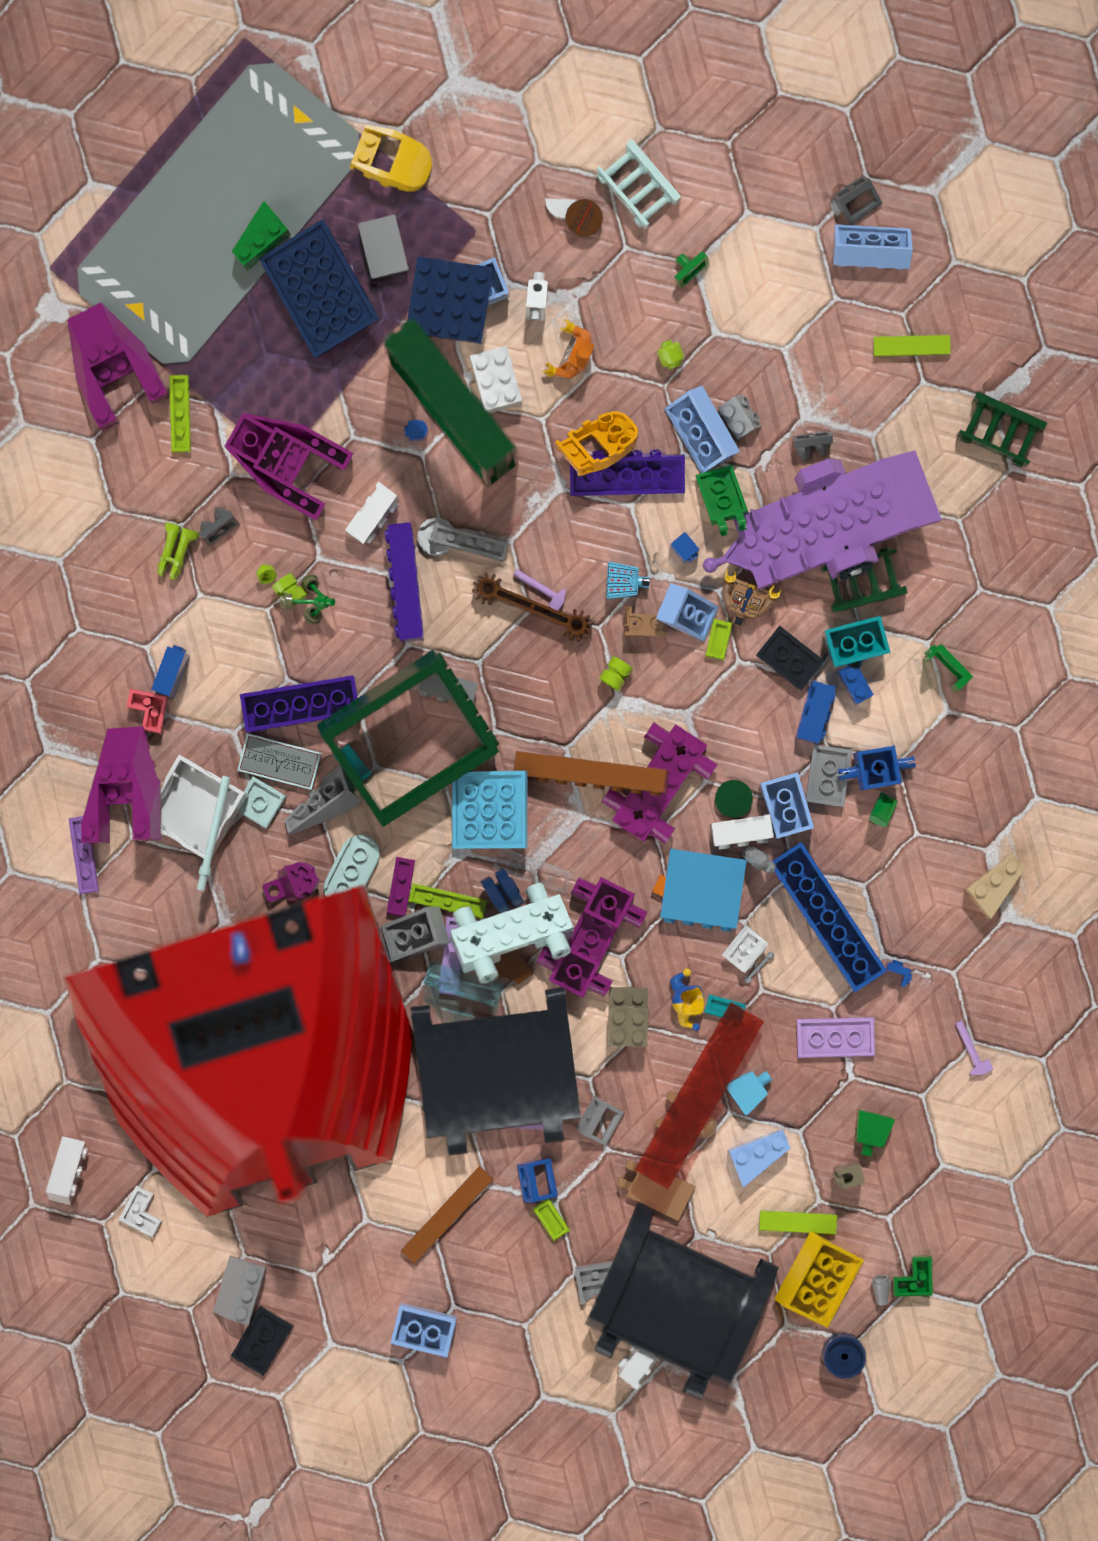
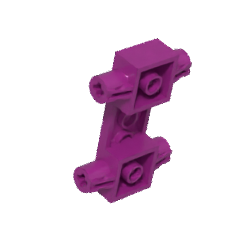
M653 722L643 738L659 749L647 767L670 771L667 794L661 793V797L651 796L648 791H642V794L630 792L626 796L622 792L612 791V787H610L601 802L617 812L611 821L644 842L648 834L666 844L675 828L662 820L660 816L691 770L708 780L718 764L702 754L707 744L675 724L669 732ZM676 747H684L685 755L681 754L678 756L675 750ZM639 810H641L643 812L641 814L643 815V819L639 818L635 820L633 818L635 816L633 815V812H638Z
M579 877L571 894L586 901L587 904L573 930V937L568 940L571 952L565 957L555 959L549 947L544 946L536 963L553 971L549 981L564 987L582 998L587 989L605 997L613 980L596 972L621 921L623 920L640 928L648 911L631 903L635 896L634 893L600 877L597 885ZM612 897L614 906L606 908L605 898ZM577 966L580 973L578 976L575 974V977H573L569 969Z

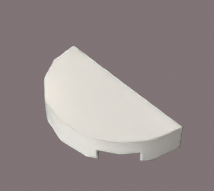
M545 198L546 208L554 217L563 220L565 219L568 207L577 201Z

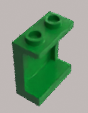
M934 644L924 653L926 655L923 659L925 662L935 656L957 678L950 686L954 692L959 691L974 677L942 644L938 646Z

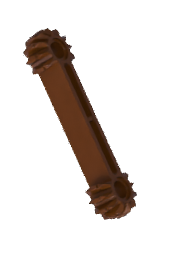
M485 573L484 580L479 575L478 580L480 583L473 582L474 586L479 587L472 589L473 593H479L475 596V599L478 600L483 597L481 600L483 605L486 599H488V604L492 605L491 599L494 598L568 629L563 635L566 637L571 634L570 641H573L574 636H577V642H580V635L587 639L588 637L584 632L592 633V630L586 626H592L593 622H586L590 615H586L583 618V610H581L580 615H577V610L574 609V616H570L497 585L501 583L502 579L499 578L494 581L496 578L494 573L491 579H489L488 573ZM486 584H491L494 587V591L491 594L483 592V587ZM502 592L522 601V604L498 596L497 593ZM546 610L565 618L568 622L564 623L544 615L543 611ZM580 621L582 628L579 631L573 630L571 627L572 622Z

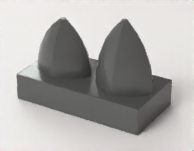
M830 431L792 436L796 452L804 463H807L811 456L812 446H815L817 452L825 457L830 450L831 443H833V435Z
M215 507L214 523L209 521L201 522V533L199 534L209 547L240 525L233 514L224 508Z

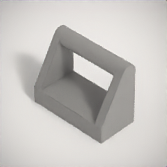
M594 1096L576 1130L606 1146L625 1112ZM606 1108L616 1113L601 1139L592 1133Z

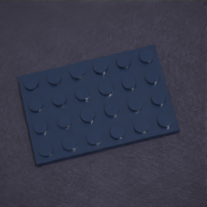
M321 219L259 258L314 358L317 359L380 320L324 219Z

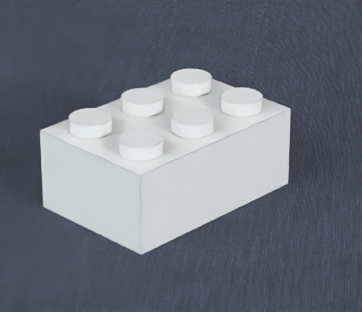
M507 346L470 355L481 400L489 413L522 404Z

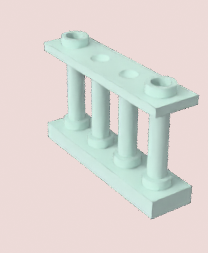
M633 139L626 143V153L605 171L599 166L597 168L598 175L596 176L602 184L606 183L632 213L635 217L633 219L640 228L643 226L646 230L649 228L647 219L666 203L672 202L676 205L681 201V196ZM630 159H635L639 163L638 168L616 185L610 176ZM647 173L651 177V182L629 200L622 191L642 174ZM660 188L663 191V197L641 214L635 205L652 190Z

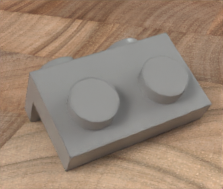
M743 394L734 396L718 407L737 440L761 427L759 416L753 412L748 398L743 396Z

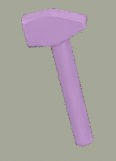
M518 569L515 571L513 576L552 599L548 607L559 611L564 603L565 589L555 593Z
M963 1021L956 1022L957 1029L975 1066L969 1074L983 1075L992 1071L993 1067L989 1059L981 1062Z

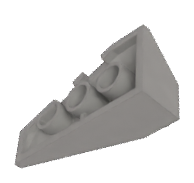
M341 765L328 773L321 780L323 783L316 791L312 790L309 793L310 798L304 804H299L287 817L285 824L290 835L345 814L362 802L359 791Z

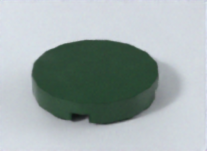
M729 780L722 783L715 793L716 807L727 817L737 818L745 815L753 803L751 789L746 783L739 780Z

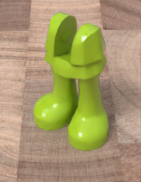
M166 522L167 539L163 553L160 556V562L157 563V574L163 577L168 564H171L173 567L169 579L176 580L182 572L181 568L184 565L183 561L189 543L197 540L200 534L199 532L187 528L182 529L181 526ZM181 532L180 541L178 544L175 557L172 558L171 555L173 552L176 539Z

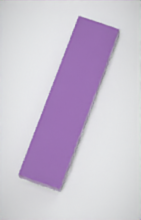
M83 816L68 818L79 894L99 892L93 844L81 843Z

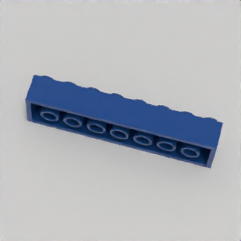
M799 842L772 860L776 866L774 874L853 992H857L887 972L802 842Z

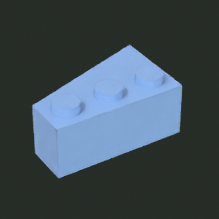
M781 1128L728 1149L742 1186L745 1187L787 1152L790 1146Z

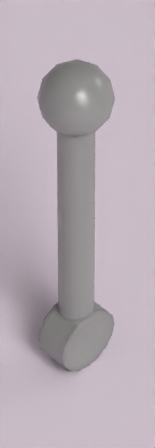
M768 952L767 957L753 970V972L750 975H746L744 977V981L746 983H750L752 977L769 961V959L771 960L774 958V953Z

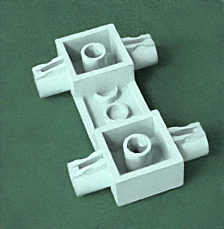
M542 883L533 884L526 889L531 904L477 922L470 907L458 909L453 914L458 928L451 930V942L463 972L475 970L480 983L485 984L493 981L498 976L493 963L500 961L501 954L533 943L536 949L548 945L555 959L568 955L571 950L566 939L573 937V925L560 894L548 897Z

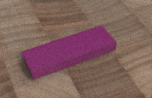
M396 857L386 914L406 916L415 860Z

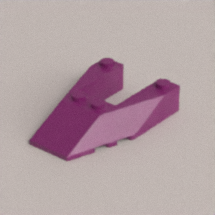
M100 302L67 319L76 380L101 430H105L120 422L103 387L134 371L151 403L155 404L170 396L145 345L103 303Z
M242 413L224 446L266 493L314 521L317 520L325 503L292 485L309 453L314 454L342 471L345 470L354 454L305 425Z
M143 726L107 729L81 823V843H110V805L133 804V840H161V782L156 775V766L154 760L151 759L150 747Z

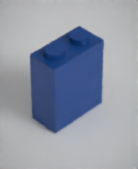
M173 645L172 648L167 646L151 690L171 698L175 697L190 657L184 648Z

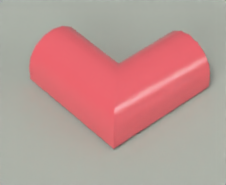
M130 689L127 708L145 711L142 724L144 731L161 734L168 696Z

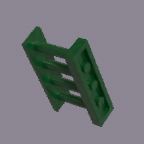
M977 391L972 400L976 403V409L966 431L960 429L956 436L960 437L959 440L966 444L974 443L1013 461L1012 464L1017 467H1027L1030 463V460L1025 459L1035 434L1045 430L1047 422ZM988 408L993 410L994 415L983 439L972 434L983 409ZM1006 416L1010 418L1011 424L1001 446L998 447L990 443V440L1000 418ZM1022 423L1028 426L1027 429L1029 431L1018 455L1007 451L1018 425Z
M891 547L880 549V553H877L878 559L884 558L891 585L889 586L890 590L882 592V588H879L873 565L872 569L867 572L872 591H870L871 595L864 596L860 591L857 577H853L850 579L854 596H852V600L848 601L842 598L837 577L832 579L827 565L824 564L820 571L821 573L828 572L835 598L834 604L830 606L831 613L906 595L908 593L906 586L901 587L898 584L891 555L896 554L897 550H891Z

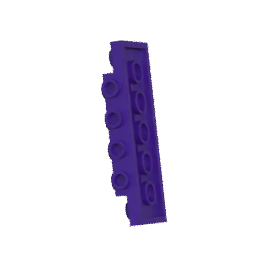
M659 449L650 450V453H642V450H632L631 454H627L610 467L579 476L570 464V496L685 493V454L665 455ZM593 451L590 454L594 460L609 457L608 454H604V451Z

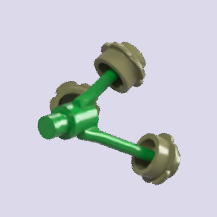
M306 575L301 582L302 588L307 592L315 591L318 596L314 600L292 599V594L284 592V595H280V607H284V611H286V609H292V604H315L316 607L307 608L303 616L309 624H318L322 617L321 610L334 606L335 599L321 593L318 589L319 581L316 575Z

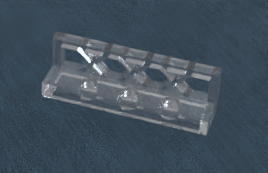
M506 848L499 849L493 866L494 869L499 870L502 868L498 864L503 855L510 858L512 866L505 869L508 874L535 884L542 883L546 888L563 894L566 893L573 872ZM512 859L517 860L519 862L514 864ZM525 863L531 872L525 875L519 874L516 866ZM514 867V869H515L516 872H513V871L508 870V869H511V868ZM540 869L546 871L548 879L542 882L538 881L534 875V872ZM548 872L553 873V874H556V875L550 877V875H549ZM532 874L533 878L527 877V875ZM557 876L566 878L563 889L555 887L552 879ZM550 880V882H551L552 885H549V884L544 883V882H547V881Z

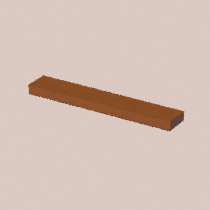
M479 1165L401 1249V1252L415 1264L494 1178Z

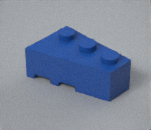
M817 681L810 683L796 739L814 744H819V741L824 740L826 730L823 728L825 722L828 723L831 715L829 708L834 703L836 693H834L835 686Z

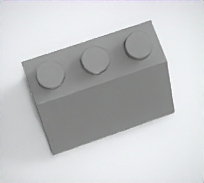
M230 1255L213 1312L229 1320L249 1325L267 1266Z

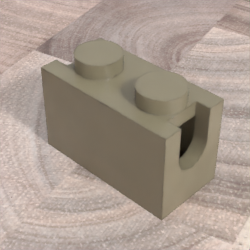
M857 1161L834 1167L835 1172L832 1173L834 1182L843 1190L865 1183L860 1164Z

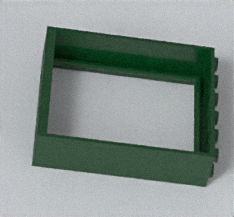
M434 649L317 724L321 737L382 827H385L500 752L497 747L500 745L497 738L489 730L490 728L482 715H478L479 711L472 700L469 699L467 701L469 696L461 683L457 685L459 681L452 669H446L449 665L440 652L437 654ZM436 674L482 745L382 809L335 738L431 675Z

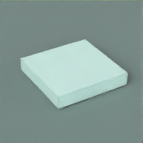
M252 777L244 790L249 795L239 813L267 829L286 796L259 779Z

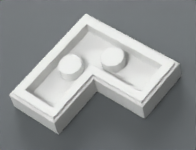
M136 1185L119 1221L153 1238L162 1220L145 1210L154 1194Z

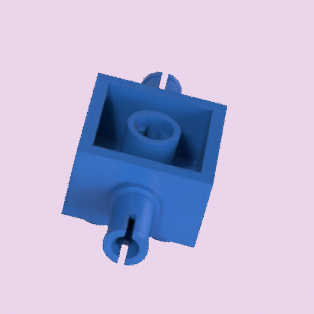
M894 745L853 753L854 767L838 769V774L846 773V775L839 776L840 781L857 778L859 790L864 791L901 784L899 770L916 768V763H907L915 761L914 756L897 759ZM880 766L881 770L877 772L874 770V767Z

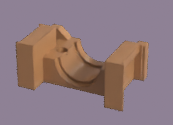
M624 606V627H629V631H625L624 636L667 637V632H663V628H668V626L656 619L657 615L632 614V607Z

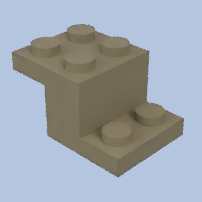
M609 988L608 1046L647 1047L648 988Z

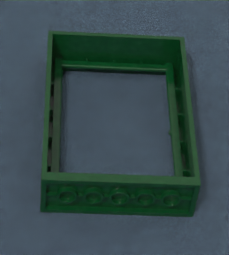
M408 319L400 325V330L396 333L391 332L384 338L383 345L388 361L489 488L518 465L517 447L416 320L412 319L410 321Z

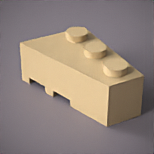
M1013 853L1008 854L964 889L986 918L992 919L1025 868Z

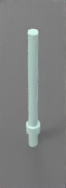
M222 777L205 856L198 873L200 874L197 886L199 890L205 891L207 877L211 873L210 864L230 777Z

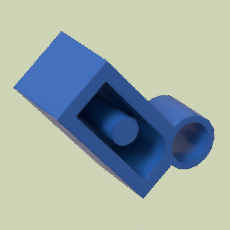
M858 661L859 665L856 668L846 664V667L836 672L854 705L874 695L859 669L862 661Z

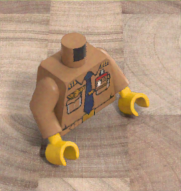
M727 569L722 589L724 603L729 607L728 611L735 613L732 624L743 627L746 617L754 619L768 612L776 598L780 596L782 589L775 593L773 591L775 585H772L769 591L765 589L759 590L757 586L736 579V571L733 576H729Z

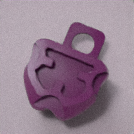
M296 862L291 865H285L278 871V879L263 884L262 889L268 902L283 897L288 902H294L312 895L319 884V878L316 876L314 866L305 862ZM271 885H275L278 888L279 893L277 896H271L268 893V888Z

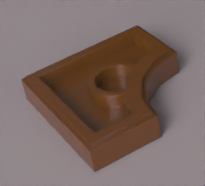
M517 950L501 954L500 961L493 963L498 974L497 978L506 977L512 979L518 985L534 974Z

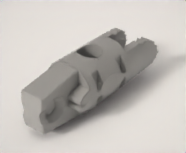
M747 845L741 852L747 863L755 868L764 870L767 873L775 871V864L770 861L767 854L759 849Z

